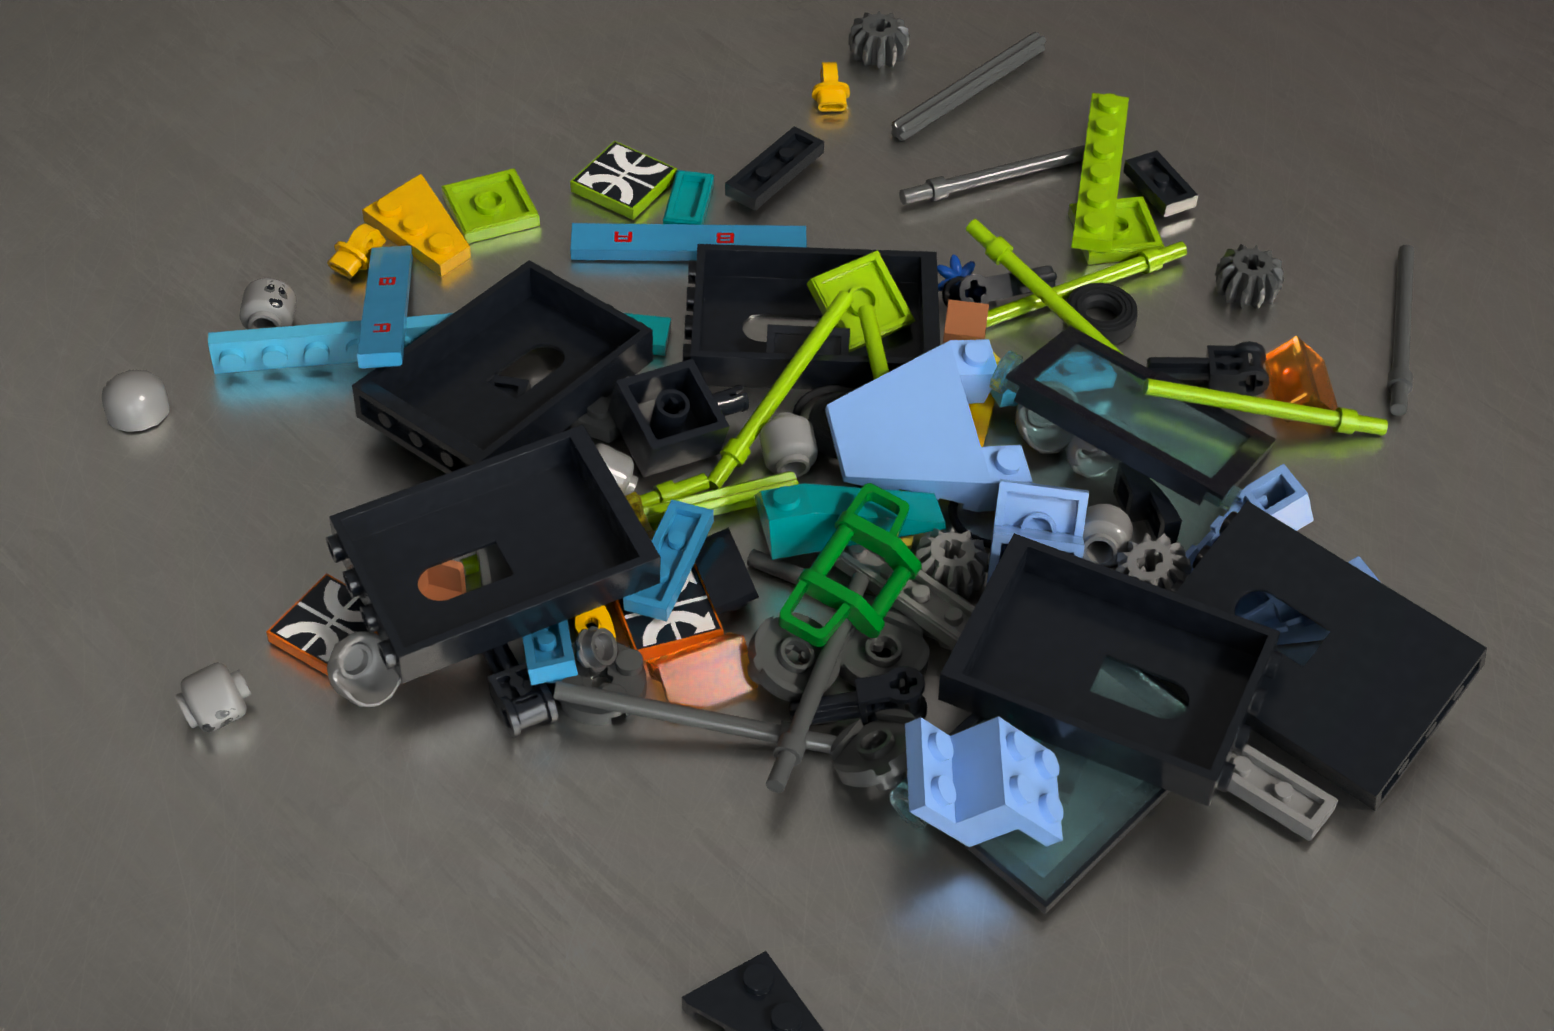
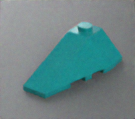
M803 483L763 490L755 494V504L772 560L822 551L836 530L834 523L840 514L848 509L862 488ZM885 490L909 504L908 516L898 537L931 532L934 528L938 530L946 529V522L935 493ZM872 501L866 502L858 513V516L890 532L897 517L894 512ZM850 540L847 546L858 544Z

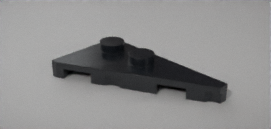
M767 951L682 996V1008L686 1014L695 1017L698 1013L722 1026L724 1031H824Z

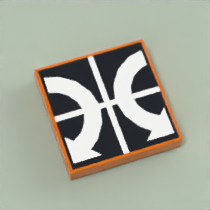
M696 564L693 565L667 622L624 610L623 598L613 601L630 648L639 651L642 654L643 661L724 640V630Z
M326 573L266 631L268 642L328 676L327 664L335 644L354 632H368L360 612V607L364 606L360 596L351 597L345 583Z

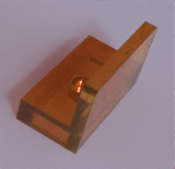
M1298 336L1266 355L1265 366L1269 374L1274 400L1334 411L1338 408L1325 361ZM1283 419V420L1286 421L1287 423L1293 421V420Z
M728 632L646 661L650 678L661 682L668 703L702 709L758 688V684L751 680L747 672V666L750 663L748 648L744 635Z

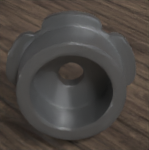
M591 626L588 630L583 629L579 632L574 651L577 660L583 667H590L592 672H601L607 665L612 664L617 657V643L609 630Z

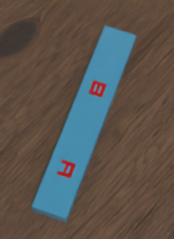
M572 223L570 254L571 260L689 261L697 260L698 244L807 247L806 226Z
M411 245L371 248L357 351L358 365L361 369L398 367L403 364L413 261Z

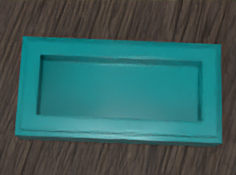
M677 170L663 217V224L704 225L714 188V174Z

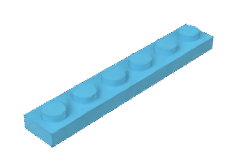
M453 313L407 317L404 348ZM362 320L208 333V347L214 374L358 362L357 351Z

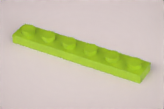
M1092 93L1071 248L1110 253L1129 97L1110 93Z

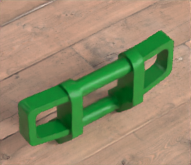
M872 483L865 484L848 509L843 511L834 523L836 530L810 569H804L796 580V587L780 611L779 626L816 647L824 646L846 618L862 634L870 638H877L885 626L883 619L908 580L915 579L922 568L919 559L898 537L907 519L909 504ZM866 502H875L897 515L890 532L858 516ZM850 540L883 557L885 562L893 569V572L871 605L858 593L826 577ZM804 594L837 611L823 628H814L792 615Z

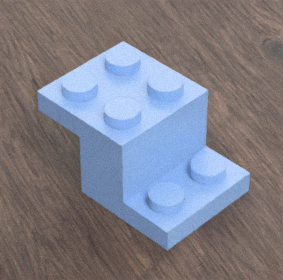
M1000 479L987 584L1014 533L1083 558L1085 546L1083 532L1089 491Z
M999 716L951 736L921 717L905 723L910 813L968 847L1017 829L1046 847L1063 841L1061 820L1064 813L1059 800L1057 782L1059 764L1055 753Z

